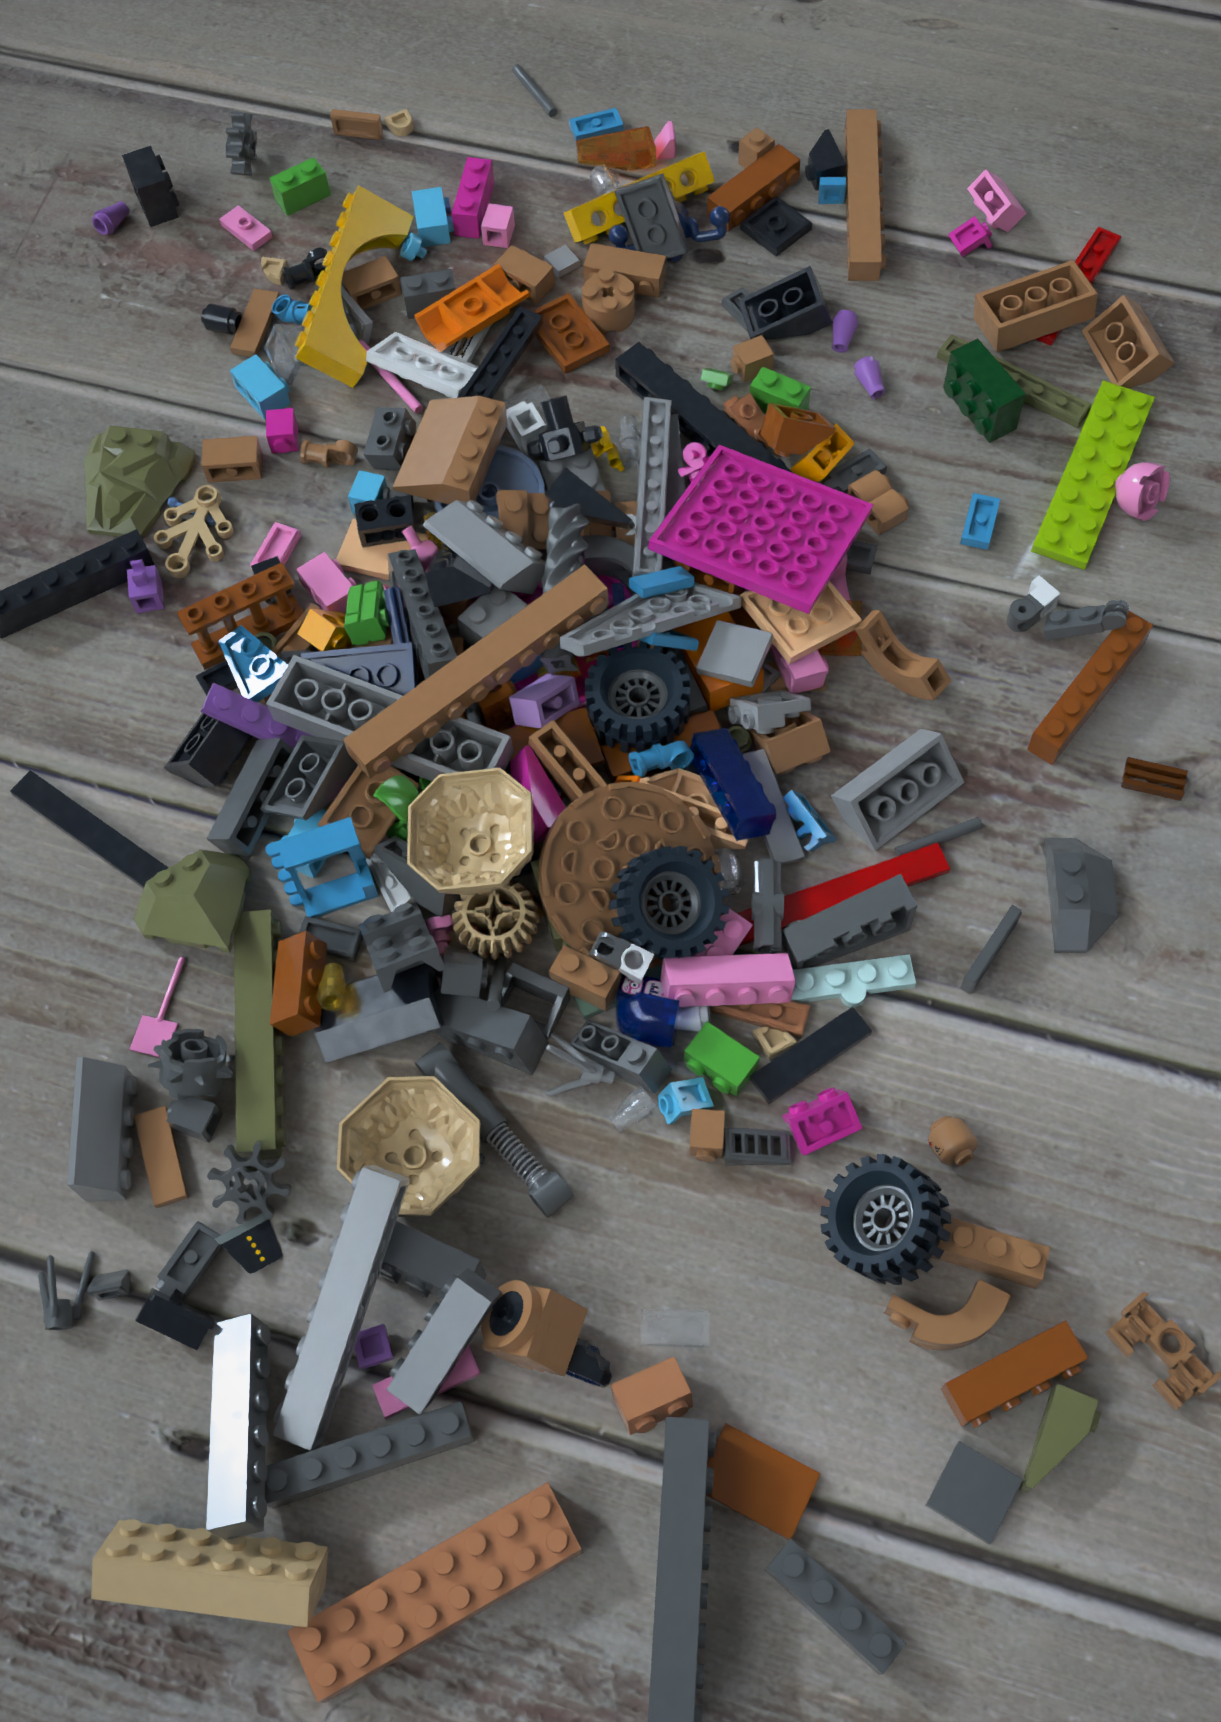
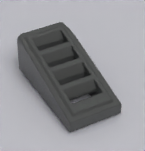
M724 1128L725 1166L791 1165L789 1131ZM741 1140L742 1153H735V1141ZM748 1140H754L755 1154H748ZM761 1140H767L768 1155L761 1154ZM774 1140H780L781 1156L774 1155Z

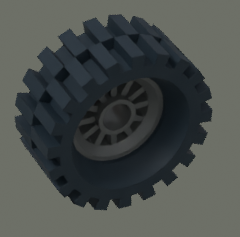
M640 641L639 647H632V642L623 644L624 649L620 651L617 647L608 649L609 657L601 653L596 658L597 667L591 664L588 670L589 678L585 679L586 709L589 721L595 728L596 736L599 739L605 736L606 745L612 749L616 743L620 744V752L624 753L629 752V747H635L636 752L639 753L644 751V747H652L653 744H658L662 741L666 745L673 743L674 733L680 736L684 731V723L687 724L689 720L690 678L688 673L685 674L683 662L679 661L676 663V654L671 650L664 655L663 646L655 645L653 649H649L648 643ZM634 700H643V702H641V703H635V702H632V701H634Z
M671 846L662 847L631 859L626 863L629 867L619 871L616 877L621 879L620 883L613 884L610 892L617 894L616 900L609 901V909H617L618 917L611 918L614 927L622 926L624 931L618 934L620 938L626 941L631 940L632 944L653 953V958H659V960H663V958L689 957L691 954L706 950L704 945L713 944L718 939L714 932L723 930L726 925L725 921L720 920V916L729 914L730 905H722V898L729 897L728 888L720 890L718 884L725 880L722 873L713 874L711 869L715 864L710 859L701 861L700 858L703 855L697 850L687 852L688 847L684 846L671 848ZM683 892L685 897L681 898L680 894ZM664 896H667L671 901L669 912L664 910L662 906ZM647 902H651V906L647 907ZM650 910L653 911V914L651 916L648 912Z
M877 1154V1160L869 1155L860 1158L861 1167L852 1162L845 1167L849 1173L846 1177L837 1174L833 1179L838 1184L835 1192L829 1189L826 1191L824 1197L830 1200L829 1207L821 1206L820 1214L828 1219V1223L820 1224L822 1234L830 1238L825 1241L828 1250L836 1253L833 1257L840 1263L877 1283L886 1284L887 1281L893 1285L902 1284V1277L912 1282L919 1278L916 1272L917 1269L927 1273L934 1267L928 1261L932 1255L939 1259L941 1258L944 1250L938 1247L940 1240L949 1241L950 1232L943 1229V1225L952 1224L951 1214L942 1209L949 1206L947 1197L939 1193L942 1189L935 1181L930 1179L931 1177L901 1158L893 1156L892 1159L886 1154ZM893 1216L891 1224L886 1227L888 1219Z

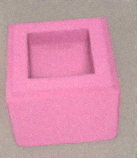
M668 121L654 141L657 160L673 159L676 156V139L672 121Z

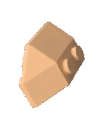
M680 768L663 772L650 778L640 779L639 783L650 784L671 792L682 799L683 804L695 815L698 814L711 834L710 840L714 850L745 849L756 820L749 812L736 788Z

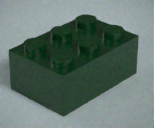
M978 338L951 351L943 385L946 395L955 401L961 413L971 420L977 432L983 435L989 443L1016 430L1026 393Z

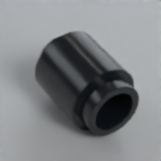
M208 304L201 314V321L206 330L230 335L237 332L242 319V313L236 311L235 308L216 304Z

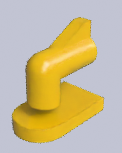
M600 426L603 438L591 443L593 454L597 458L606 452L610 466L617 468L621 472L625 468L621 462L618 448L612 442L610 433L605 426Z

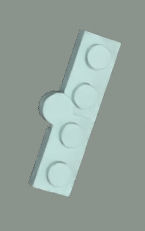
M910 954L795 969L793 973L796 981L791 1001L805 1003L840 998L845 1006L856 1008L863 1004L866 992L873 994L915 988L916 981Z

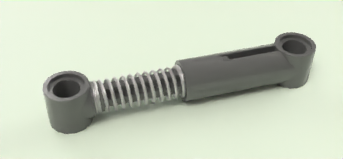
M441 1042L415 1062L423 1076H434L480 1120V1139L484 1143H491V1146L495 1147V1151H499L498 1155L502 1156L503 1160H506V1164H510V1168H514L513 1172L517 1173V1176L521 1177V1181H525V1185L528 1186L529 1197L547 1218L574 1196L568 1185L556 1172H548L546 1169H543V1165H538L539 1161H534L535 1156L531 1157L532 1153H527L528 1148H523L524 1144H519L520 1139L516 1140L517 1135L512 1136L513 1131H509V1127H507L509 1121L463 1071L451 1052Z

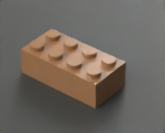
M1071 260L975 294L973 319L997 353L1093 319L1095 317L1098 293L1076 263Z

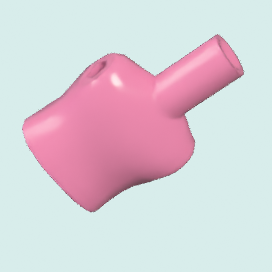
M410 526L402 532L411 546L410 550L416 549L425 573L434 556L438 553L439 548L430 540L420 541L413 527Z

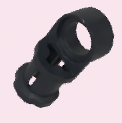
M321 247L315 248L308 253L307 258L303 259L302 263L290 268H282L285 281L290 290L295 289V286L301 283L315 281V276L319 275L322 270L325 271L326 266L323 265V261L318 264L314 263L320 258H325L327 254L326 249Z

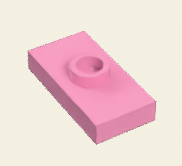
M239 205L219 219L222 227L253 251L273 238L271 230Z

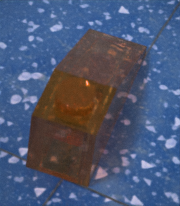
M649 126L576 140L577 161L580 164L626 171L656 167V146Z

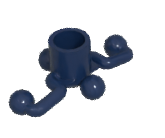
M670 192L686 238L691 237L696 242L720 240L726 235L730 213L725 207L717 206L710 213V221L717 229L699 231L697 221L693 217L688 216L686 208L682 203L675 201L672 192ZM615 225L610 229L609 239L611 243L617 248L636 251L634 244H625L629 238V233L624 226ZM684 254L669 258L667 260L669 262L674 263L678 262L682 259Z

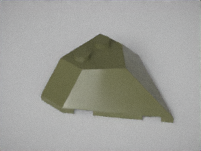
M200 849L193 854L185 856L180 862L158 872L153 878L146 881L133 919L146 939L154 940L156 937L166 938L169 943L207 949L208 946L218 947L221 952L230 953L233 945L230 938L232 931L237 930L246 897L244 893L245 884L250 882L252 873L239 855Z

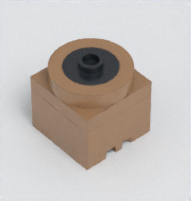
M520 1280L506 1282L498 1288L502 1293L481 1325V1333L484 1339L482 1348L520 1368L536 1369L540 1372L546 1371L550 1374L565 1377L588 1309L549 1288L530 1286Z

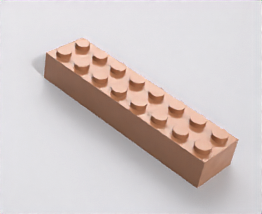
M547 1482L314 1615L308 1627L295 1626L287 1632L317 1702L326 1703L584 1552Z

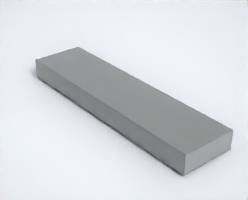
M765 749L736 756L735 763L770 858L781 862V866L802 861L805 856Z

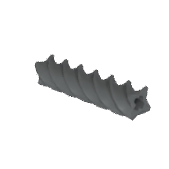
M574 504L567 508H550L548 518L549 533L547 537L548 556L545 563L546 581L543 594L583 566L579 556L588 548V544L581 537L580 533L589 525L590 520L580 513V504ZM560 641L554 648L546 649L540 654L539 660L543 662L544 667L550 674L562 670H579L572 660L575 655L570 651L561 649Z

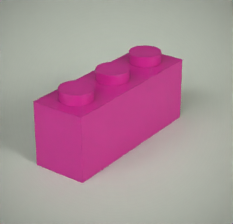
M467 157L451 213L455 236L480 239L482 221L494 186L491 159Z

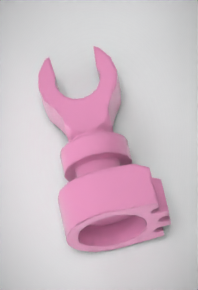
M444 915L443 917L435 916L426 920V926L430 935H434L433 939L441 957H443L444 946L448 947V944L451 942L450 936L447 933L454 931L453 926L455 923L450 915Z

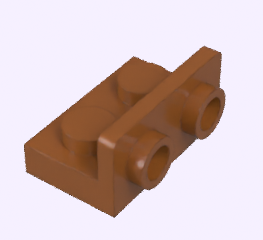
M510 680L504 684L497 685V691L489 692L483 700L477 702L484 726L500 733L515 725L509 697L517 693V690Z

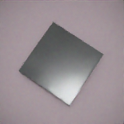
M958 1441L925 1506L990 1545L1023 1479L961 1441Z

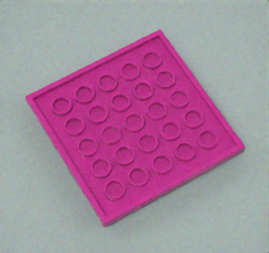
M718 445L652 535L648 543V549L809 614L870 516L874 504Z

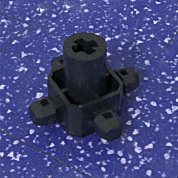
M567 395L540 402L547 430L538 434L539 439L530 442L527 445V450L532 457L544 455L545 462L587 451L591 448V443L603 438V433L600 426L585 427L584 421L574 423Z

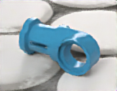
M286 294L278 297L272 305V312L281 321L293 322L297 325L302 324L306 313L312 310V306L309 303L306 304L303 301L293 300Z
M676 741L665 746L656 743L645 751L629 753L631 769L635 776L640 777L645 776L646 772L657 768L661 770L668 767L672 770L677 768L683 769L694 758V753L684 741Z

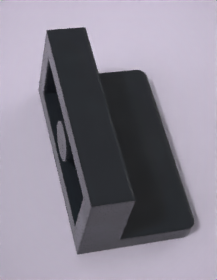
M154 1288L151 1289L135 1319L136 1322L195 1350H198L208 1329L212 1330L215 1324L212 1316Z

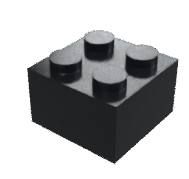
M148 146L122 155L135 194L149 226L153 227L179 218L175 208L179 206V202L175 192H170L173 184L168 172H162L166 169L160 154L155 156L152 147Z

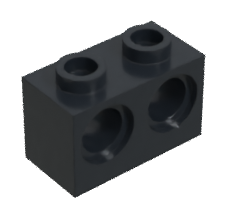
M410 495L395 496L375 501L369 500L354 504L357 530L362 547L407 541L402 531L410 526L416 532Z

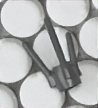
M90 1251L88 1254L74 1306H70L69 1299H57L54 1257L52 1255L47 1257L48 1287L45 1274L43 1272L38 1274L44 1310L43 1323H45L46 1330L73 1328V1320L81 1319V1306L95 1257L93 1251Z

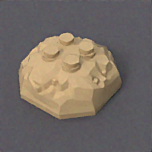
M501 768L439 774L408 806V866L439 893L461 895L478 893L481 895L484 892L498 890L506 886L514 876L520 875L522 868L532 859L533 832L535 829L533 823V795Z
M434 1076L387 1077L339 1123L337 1170L351 1185L357 1171L369 1165H376L408 1177L410 1181L398 1217L431 1216L453 1195L458 1193L464 1183L480 1168V1120Z

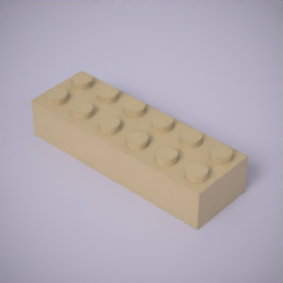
M135 1519L119 1520L93 1557L91 1599L308 1627L326 1587L328 1547L318 1546L312 1542L294 1543L281 1541L275 1537L263 1539L241 1536L224 1540L205 1528L193 1530L178 1528L172 1524L155 1525L141 1523Z

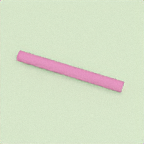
M363 340L359 341L366 351L371 349ZM370 363L415 414L423 411V405L393 372L380 369Z

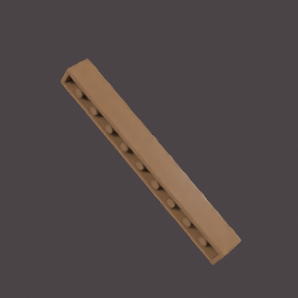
M584 564L344 738L343 742L348 754L370 779L376 774L385 772L392 762L401 756L411 753L418 743L426 737L434 736L445 723L460 717L467 707L474 702L483 700L489 691L497 685L509 681L512 675L520 668L531 665L536 657L546 649L554 648L559 643L561 636L581 626L591 616L603 612L609 604L608 588Z

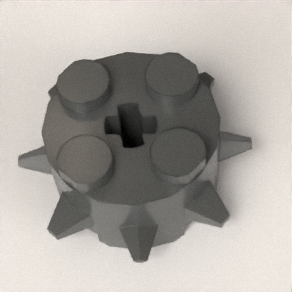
M184 1029L173 1032L171 1039L167 1041L163 1039L161 1045H156L153 1050L160 1056V1061L148 1064V1067L160 1068L159 1082L165 1089L169 1090L170 1097L181 1100L188 1096H217L221 1092L224 1078H231L233 1076V1072L226 1066V1062L235 1060V1056L227 1055V1043L221 1036L217 1035L215 1040L204 1036V1030Z

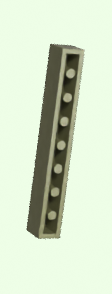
M271 909L241 912L237 930L234 931L236 1153L242 1158L251 1157L255 1142L261 1140L263 1142L260 1150L262 1160L280 1158L282 1156V1147L287 1146L286 1129L281 1127V1116L286 1115L285 1097L281 1096L280 1086L285 1085L284 1066H280V1055L285 1053L283 1036H279V1029L270 1025L278 950L277 938H282L281 921L275 919Z

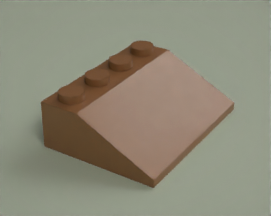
M482 396L430 400L393 484V490L448 505L455 500L464 502L469 500L476 501L508 423L506 403Z

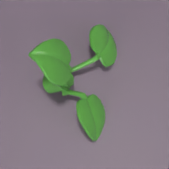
M402 775L393 776L384 781L376 790L374 797L384 802L400 819L388 831V838L397 836L408 842V806L419 794L415 785ZM419 777L420 787L423 791L432 781Z

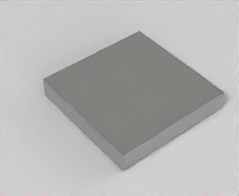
M717 620L696 667L697 674L753 687L773 641V634Z

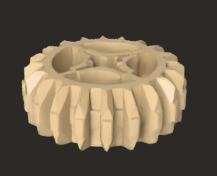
M510 880L506 886L498 890L484 892L481 895L478 893L460 894L462 901H455L454 907L457 912L452 914L453 922L456 923L453 926L455 934L460 935L459 942L462 945L468 944L469 952L473 953L478 949L479 956L482 959L486 956L487 952H491V957L496 960L498 952H503V955L507 958L510 956L509 949L511 948L520 952L521 945L519 942L529 944L530 936L528 934H534L536 931V927L533 924L538 920L537 913L534 912L536 904L533 900H530L531 896L528 890L522 891V885L519 882L511 886ZM500 900L512 903L517 909L513 910L512 907L502 905ZM487 902L486 905L479 907L481 904ZM497 908L498 915L497 919L495 920V926L493 927L492 920L493 916H495V909ZM472 926L488 930L490 936L477 932ZM508 928H512V929H511L510 931H508L507 933L502 934V932H503L504 930H506V929H508Z

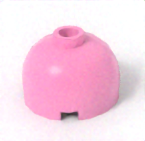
M1142 462L1133 464L1118 477L1115 484L1119 507L1128 515L1143 521L1150 520L1159 510L1153 508L1157 505L1158 501L1164 502L1169 488L1170 475L1169 472L1164 471L1166 467L1156 463Z

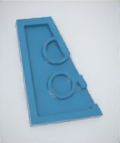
M242 625L218 641L242 696L258 703L274 691L288 664Z

